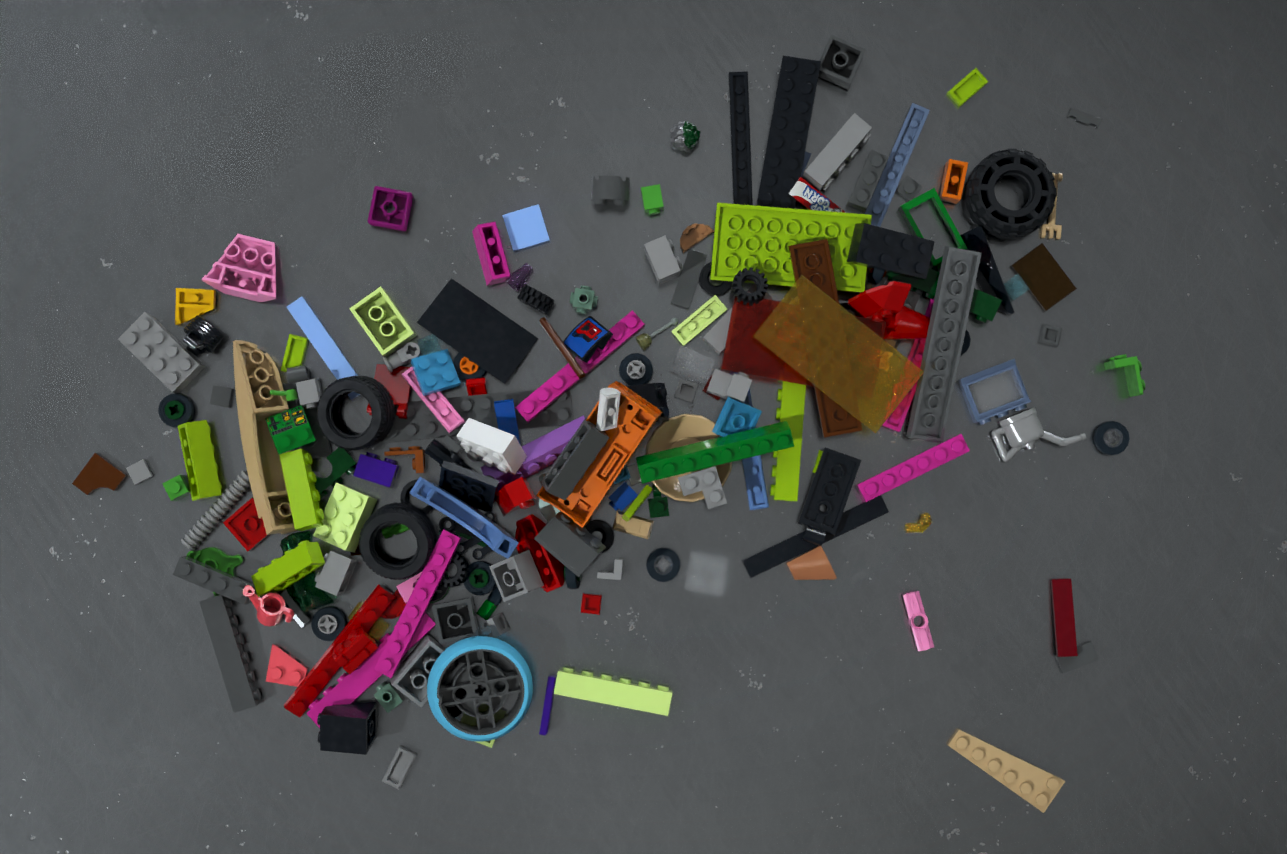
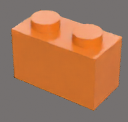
M949 159L946 162L939 194L941 201L957 204L961 200L968 162Z

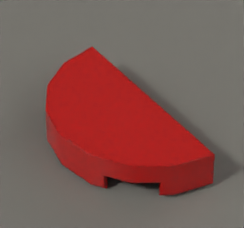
M398 589L394 593L395 598L380 617L393 619L402 614L407 603L404 602Z

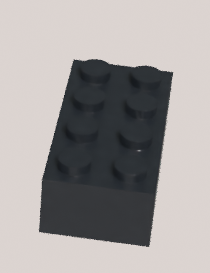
M858 223L854 227L847 262L913 279H926L935 241L866 223Z

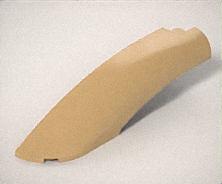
M234 340V377L238 419L248 477L258 518L263 519L267 535L294 532L297 530H295L280 454L277 452L265 418L289 409L285 396L270 395V390L284 391L280 374L275 362L268 353L262 352L253 343Z

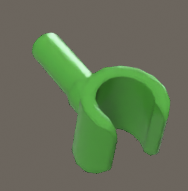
M295 389L286 391L270 390V395L286 396L287 402L298 399Z

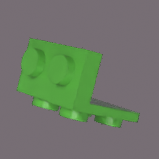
M1126 354L1109 358L1110 361L1104 363L1105 370L1124 367L1130 397L1143 395L1145 383L1141 379L1142 365L1137 356L1127 358Z

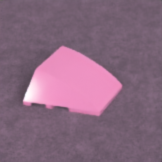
M237 234L224 250L222 257L212 265L213 268L201 279L224 294L256 302L275 300V243Z

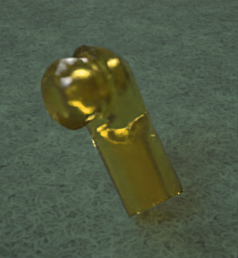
M921 514L920 520L917 523H906V533L924 532L932 523L930 514Z

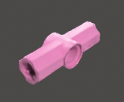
M919 591L903 594L908 614V623L912 629L917 651L933 648L934 644L928 626V618L925 615ZM916 616H921L923 619L920 626H915L914 624Z

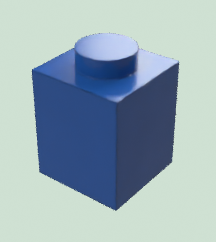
M624 482L608 497L611 500L609 504L616 511L618 509L623 511L638 494Z

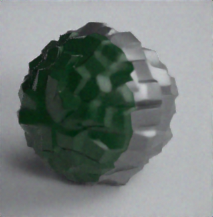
M679 121L670 130L672 145L680 151L689 152L699 142L701 132L697 130L696 125L688 121Z

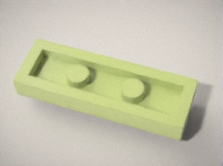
M714 295L671 332L684 347L728 309Z

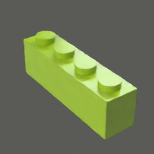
M207 420L186 422L179 425L178 431L192 501L222 495V485L217 474L218 465L215 462L214 446L210 438L211 429Z
M297 449L280 454L295 530L305 531L323 526L324 513L318 502L320 501V494L315 488L316 476L311 469L312 457L310 453L304 449Z
M309 540L302 541L296 548L286 551L282 557L273 559L268 566L259 568L258 572L251 576L258 597H263L267 593H279L324 565L325 560L319 543L309 542Z

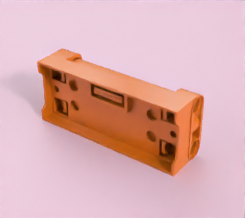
M618 381L613 382L607 387L621 392L617 428L605 430L609 436L606 445L597 454L595 461L590 464L583 478L574 487L573 492L566 500H563L548 493L542 486L536 495L570 517L582 528L589 523L614 482L662 414L657 407ZM599 401L586 419L595 425L597 424Z

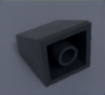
M665 383L626 386L662 412L656 423L669 421Z
M377 702L325 706L317 719V723L320 725L318 733L320 750L366 755L377 738Z

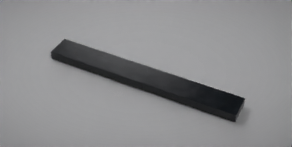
M729 72L733 204L753 205L748 72Z
M880 495L843 512L835 536L826 532L823 543L888 513L889 511L882 496ZM805 531L742 560L749 577L752 578L818 545L804 541Z

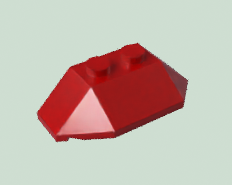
M892 281L888 285L868 289L848 299V304L865 318H871L874 322H883L884 319L893 317L894 314L901 312L911 289V284Z
M531 514L516 521L515 539L519 542L516 548L519 554L530 550L544 584L541 588L549 592L563 586L564 564L534 539L547 524Z

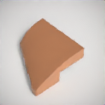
M818 546L786 562L794 580H834L837 578L822 546Z

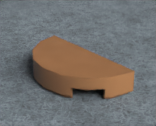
M695 223L688 226L680 238V248L683 254L714 233V230L704 224Z

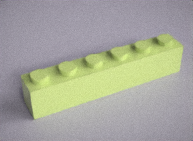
M568 667L558 670L554 694L665 716L669 714L672 691H669L667 686L658 685L657 688L650 687V683L639 681V684H633L630 679L620 678L617 681L612 680V676L604 674L596 677L593 676V672L582 671V673H576L573 668Z

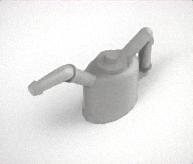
M1035 407L1000 420L999 424L1001 427L991 432L992 439H994L1000 453L999 456H1001L1004 462H1008L1022 448L1027 447L1028 450L1034 448V444L1038 442L1037 439L1039 438L1046 439L1059 446H1068L1086 439L1085 433L1064 438L1044 431ZM1002 434H1005L1009 445L1012 447L1009 451L1006 450L1003 443Z

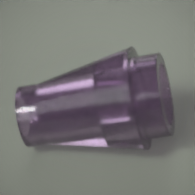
M525 263L511 273L506 282L512 289L518 291L523 288L534 270L529 264Z

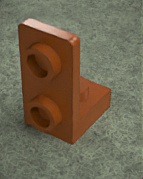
M420 446L408 447V450L401 451V447L389 448V451L384 452L385 456L415 455V458H412L413 470H416L418 474L426 473L425 450H420Z

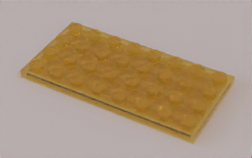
M803 275L798 278L753 335L756 340L873 433H877L924 373V371Z

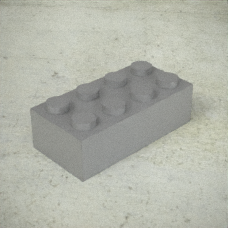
M854 113L804 171L802 178L819 192L822 189L826 191L834 180L833 176L836 175L838 177L847 165L845 162H850L859 151L858 147L862 148L871 136L869 132L872 127Z
M144 312L118 338L173 393L179 394L205 368L153 315Z

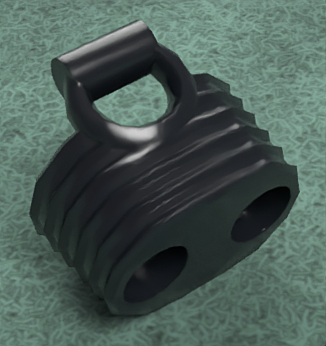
M198 315L183 328L186 333L183 342L188 345L186 349L197 358L206 351L213 353V350L224 338L218 329ZM204 344L203 349L200 350L198 347H201Z

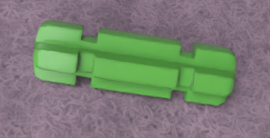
M396 523L391 525V527L382 529V534L387 539L392 537L393 534L397 535L410 529L405 525Z

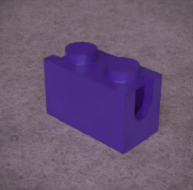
M366 452V455L360 454L353 476L393 488L400 467L395 465L396 461L385 458L384 461L377 459L378 455Z

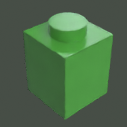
M660 184L641 187L645 213H649V215L661 213L660 211L664 210Z
M178 475L162 483L171 501H178L191 494L186 475Z

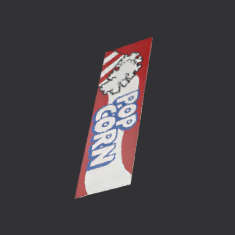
M801 176L789 192L793 198L809 210L846 213Z

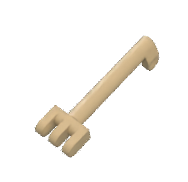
M1052 173L1055 179V188L1058 189V182L1062 181L1063 174ZM1057 196L1053 211L1048 217V224L1041 225V238H1045L1046 231H1048V238L1053 239L1054 231H1056V239L1061 238L1062 225H1055Z

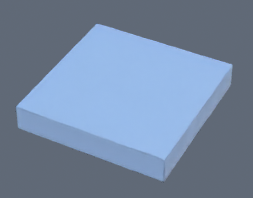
M539 204L502 215L513 252L550 241Z

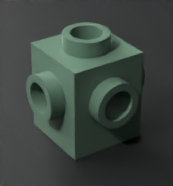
M580 286V288H575V293L571 292L570 304H573L572 307L577 313L587 314L592 312L593 307L596 308L598 296H595V291L591 290L592 287ZM586 296L587 300L585 302H581L580 297Z

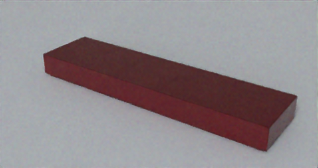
M1052 579L1051 591L1057 657L1078 656L1071 579Z

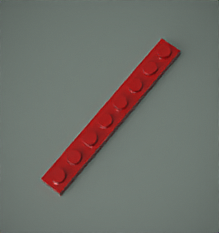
M378 584L284 704L286 710L299 718L303 715L308 706L340 668V665L335 662L332 656L334 648L340 643L343 644L348 639L349 633L353 630H358L361 627L365 632H368L395 598L392 592Z

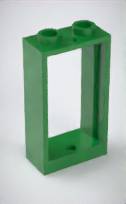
M935 188L898 208L912 236L923 238L910 211L933 200L958 248L967 249ZM932 254L929 265L930 269L935 266L937 269L941 268L943 256L935 260Z

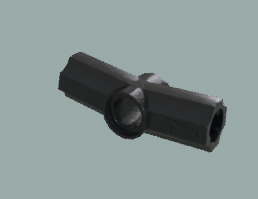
M435 439L432 440L424 451L440 464L439 466H442L445 460L447 462H455L463 468L472 469L464 462V459L452 450H448Z

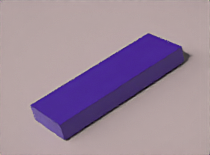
M555 675L548 676L540 735L548 734L557 678Z

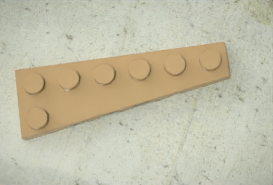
M959 729L956 730L947 743L949 747L1043 813L1065 783L1061 778Z

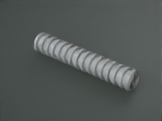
M246 470L241 471L242 474L237 476L238 479L233 480L234 483L229 485L230 488L225 489L226 492L222 493V497L217 498L218 501L213 503L214 506H210V510L205 512L206 515H202L201 520L197 521L198 524H194L193 529L189 530L190 533H186L185 538L181 539L185 547L194 551L196 549L195 546H199V542L204 540L203 537H207V533L212 531L211 528H215V524L220 522L219 519L224 518L223 515L228 513L227 510L232 509L231 506L236 504L235 501L240 500L239 497L244 495L243 492L248 491L247 488L251 486Z

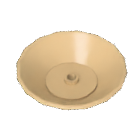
M682 414L669 418V421L663 422L654 430L646 445L645 455L722 436L712 432L716 423L706 417ZM732 462L716 466L722 487L731 473ZM704 469L652 481L661 493L674 500L695 502L704 499L702 491L683 496L678 477Z

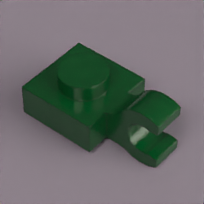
M652 485L654 498L648 499L650 518L669 516L667 497H661V492L655 485Z

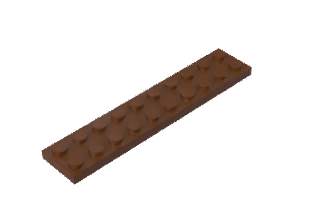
M828 239L788 246L823 437L862 431Z

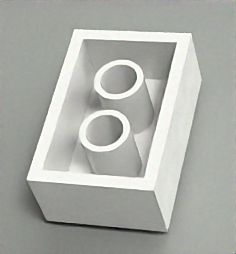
M468 418L456 436L460 441V446L467 452L468 458L473 461L479 460L488 467L494 466L503 473L509 472L515 475L527 457L515 435Z

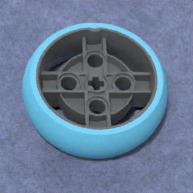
M487 636L465 638L449 646L433 664L427 683L428 702L434 717L448 732L468 741H490L512 731L526 715L533 694L531 672L522 655L508 643ZM483 651L492 652L505 658L515 671L505 673L497 664L484 660ZM466 655L467 663L456 672L452 683L441 685L448 667L459 657ZM476 665L482 667V671L478 674L471 671ZM502 681L505 685L502 689H496L494 687L495 683ZM478 685H482V687H485L482 689L483 692H478V690H475L478 688ZM463 688L466 690L464 696H457L455 694L456 690ZM519 693L516 703L510 712L495 722L494 714L504 706L508 695ZM455 704L466 715L476 717L477 725H469L457 720L448 712L445 706ZM481 704L489 706L488 710L484 712L479 711L478 707Z

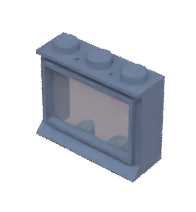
M1015 359L957 380L973 423L985 424L991 421L990 417L997 415L998 418L1009 414L1008 410L1014 408L1016 411L1027 408V403L1031 402L1016 366Z

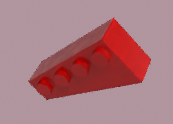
M524 477L504 485L496 495V502L503 516L519 508L527 509L535 505L534 501L537 500L528 479Z

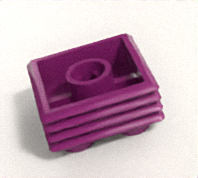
M375 186L368 223L373 226L406 231L413 200L412 193ZM393 205L395 210L389 213L386 208Z

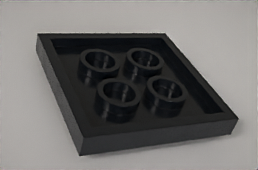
M444 460L441 466L439 486L470 506H475L477 509L485 512L493 511L499 480L489 475L485 476L477 473L473 469L463 468L455 462Z

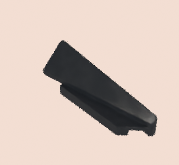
M980 225L960 236L967 250L982 253L976 278L980 290L1002 300L998 310L1006 313V315H1012L1014 309Z

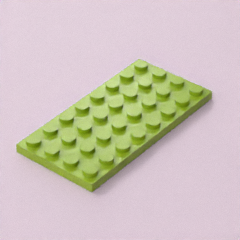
M717 203L710 280L733 282L735 275L740 270L742 272L744 268H747V271L753 268L755 272L756 269L760 270L759 274L764 273V278H767L766 284L796 287L788 246L828 239L837 290L864 292L867 267L849 263L847 259L855 224L866 223L871 225L872 215ZM745 281L744 283H754V282H752V281Z

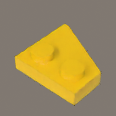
M176 288L175 325H180L196 318L197 315L200 316L216 308V290Z

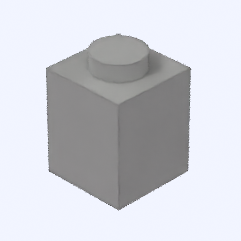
M314 378L296 382L300 405L306 406L307 409L316 408L321 396L319 381Z

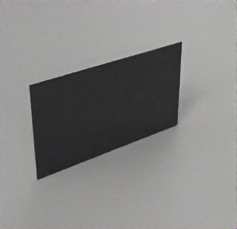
M452 278L417 321L420 326L504 384L538 340L536 336Z

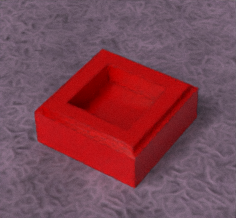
M485 378L466 380L468 396L488 394Z
M583 593L581 613L600 615L602 595Z

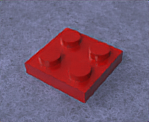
M253 497L223 522L247 552H250L268 536L263 519L258 518Z

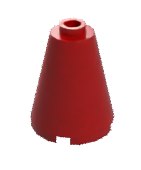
M903 305L901 312L894 314L893 317L884 319L881 325V333L885 336L884 339L887 340L925 339L927 337L930 317Z

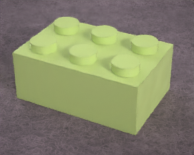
M381 286L349 308L384 357H388L417 336Z
M335 483L323 511V526L317 527L313 536L345 551L355 553L359 544L361 529L371 516L378 499L346 485Z

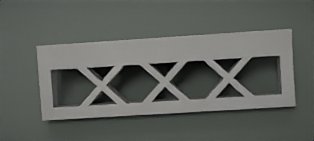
M624 558L615 559L614 571L599 570L597 578L621 580Z

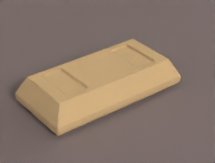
M617 511L612 527L613 530L649 539L654 521L633 515L626 522L622 519L624 513Z

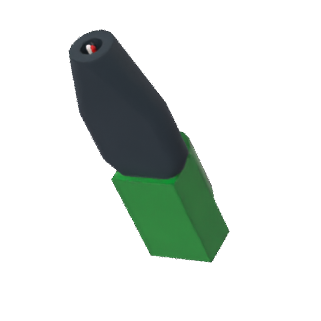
M498 587L493 589L488 596V600H485L476 613L484 620L489 619L497 608L496 605L502 600Z

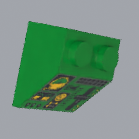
M301 405L265 418L278 454L316 441Z

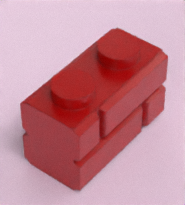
M361 627L358 630L351 631L347 637L348 639L343 644H338L332 653L335 662L349 674L355 671L379 648L376 641Z

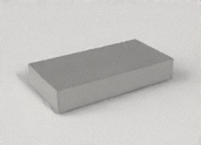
M399 746L382 782L399 790L417 754Z

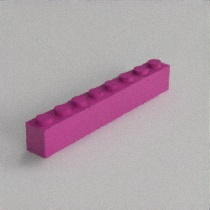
M427 610L405 654L436 626L434 617ZM389 633L379 640L381 642L378 646L379 648L355 671L348 675L344 673L337 679L339 683L334 688L330 686L322 693L324 697L320 701L316 699L308 706L310 710L306 714L319 728L320 725L317 723L318 715L325 706L352 704L383 675L374 670L391 636Z

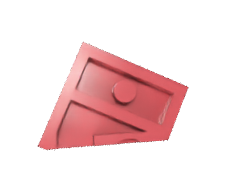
M272 644L266 682L298 687L307 676L308 667L299 663L293 656L280 649L278 645Z

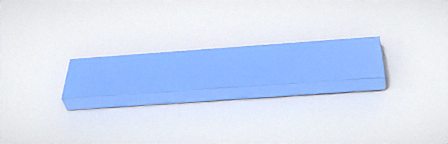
M301 296L288 305L287 309L335 378L339 380L345 377L358 376L304 297ZM356 392L348 394L351 400L361 395Z

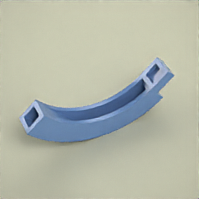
M422 477L418 478L409 492L412 496L465 527L486 543L493 551L509 559L519 543L504 529L469 504Z

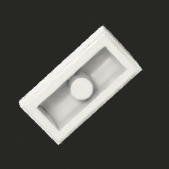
M602 388L600 390L596 428L599 431L617 428L621 392L617 389Z

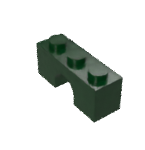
M338 447L327 457L332 465V473L327 478H321L316 471H313L316 476L315 488L320 494V501L328 495L327 491L331 487L334 488L335 483L341 484L343 482L341 479L346 474L350 476L355 472L358 461L348 450Z

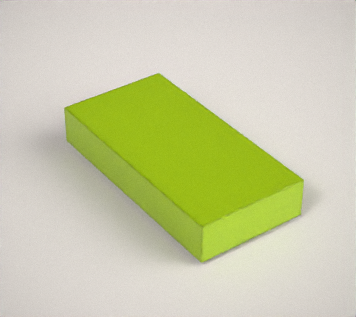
M975 68L949 90L947 95L960 107L989 81Z
M289 334L280 371L287 373V368L303 365L309 341L308 338Z
M649 485L644 487L623 514L622 519L626 522L632 518L651 493L652 488Z

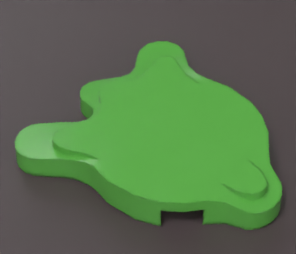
M214 547L198 551L192 550L187 554V557L235 576V568L244 562L243 556L228 555Z

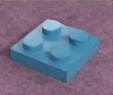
M448 349L411 359V364L423 396L460 386V380Z
M727 397L712 432L724 437L754 429L762 411Z

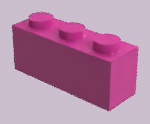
M496 222L479 224L472 233L486 285L503 283L510 277Z

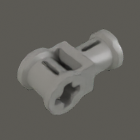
M410 342L397 350V353L387 358L383 357V360L391 373L393 369L411 363V359L420 357L421 351L416 343ZM410 349L415 351L414 356L409 353Z

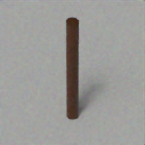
M546 317L541 318L539 322L578 378H583L585 373Z

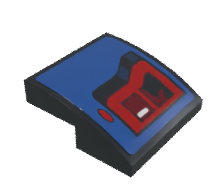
M589 316L568 334L563 343L578 358L588 363L597 348L604 349L613 333L595 318Z

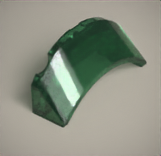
M310 530L292 533L282 539L280 546L283 555H285L286 551L296 548L302 541L309 540L310 542ZM314 571L286 588L290 597L295 602L300 603L301 610L304 612L334 603L333 599L325 591L315 587L317 582L314 581L316 577Z

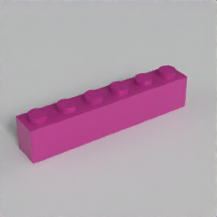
M958 434L856 484L855 487L862 501L867 502L970 450L962 434Z

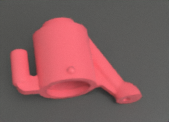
M246 585L244 587L243 595L249 597L256 608L257 619L261 624L269 627L275 626L281 621L283 614L286 615V622L292 621L294 611L285 607V600L278 593H267L260 598L255 594L252 586Z

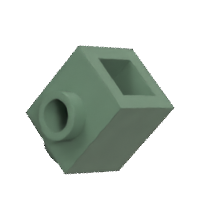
M384 681L376 688L378 692L374 694V697L387 713L405 700L400 691L391 685V682L386 684Z

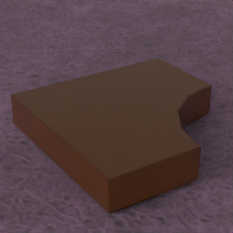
M94 453L72 484L87 495H90L99 488H109L116 491L128 475L98 453Z

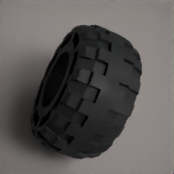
M1017 149L999 150L984 158L970 174L965 188L966 209L968 208L971 215L970 218L974 224L981 225L985 233L1000 239L1021 238L1037 230L1052 213L1057 196V188L1054 185L1055 179L1052 172H1049L1045 166L1046 163L1041 158L1038 159L1033 156L1031 152L1026 150L1019 151ZM1010 176L1019 179L1025 185L1028 192V201L1023 208L1010 210L1003 207L997 201L994 188L999 179Z

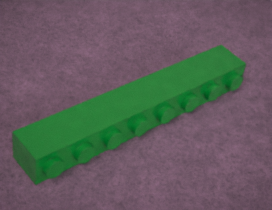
M787 421L639 456L636 457L643 484L794 447L791 429Z

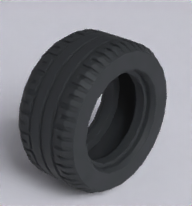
M350 376L332 382L323 391L317 406V417L322 433L325 434V437L332 444L345 450H360L380 443L392 429L395 417L394 404L389 391L379 381L377 382V380L367 376ZM351 392L361 394L368 400L372 410L370 425L363 433L351 431L344 425L341 418L340 408L342 401Z
M402 502L390 503L377 509L363 525L359 537L361 557L366 562V565L369 566L368 568L372 569L377 575L391 580L406 579L418 574L429 561L436 545V533L429 517L422 510L420 511L419 508ZM388 523H399L407 526L412 530L417 540L415 555L406 559H397L386 554L379 544L378 534L380 527Z

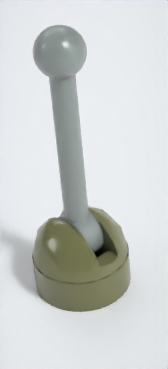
M672 318L671 322L651 335L643 333L637 336L636 341L643 350L647 349L651 345L653 337L671 325H677L678 319Z

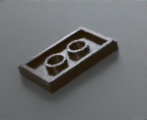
M1043 243L1011 265V268L1044 312L1077 289Z

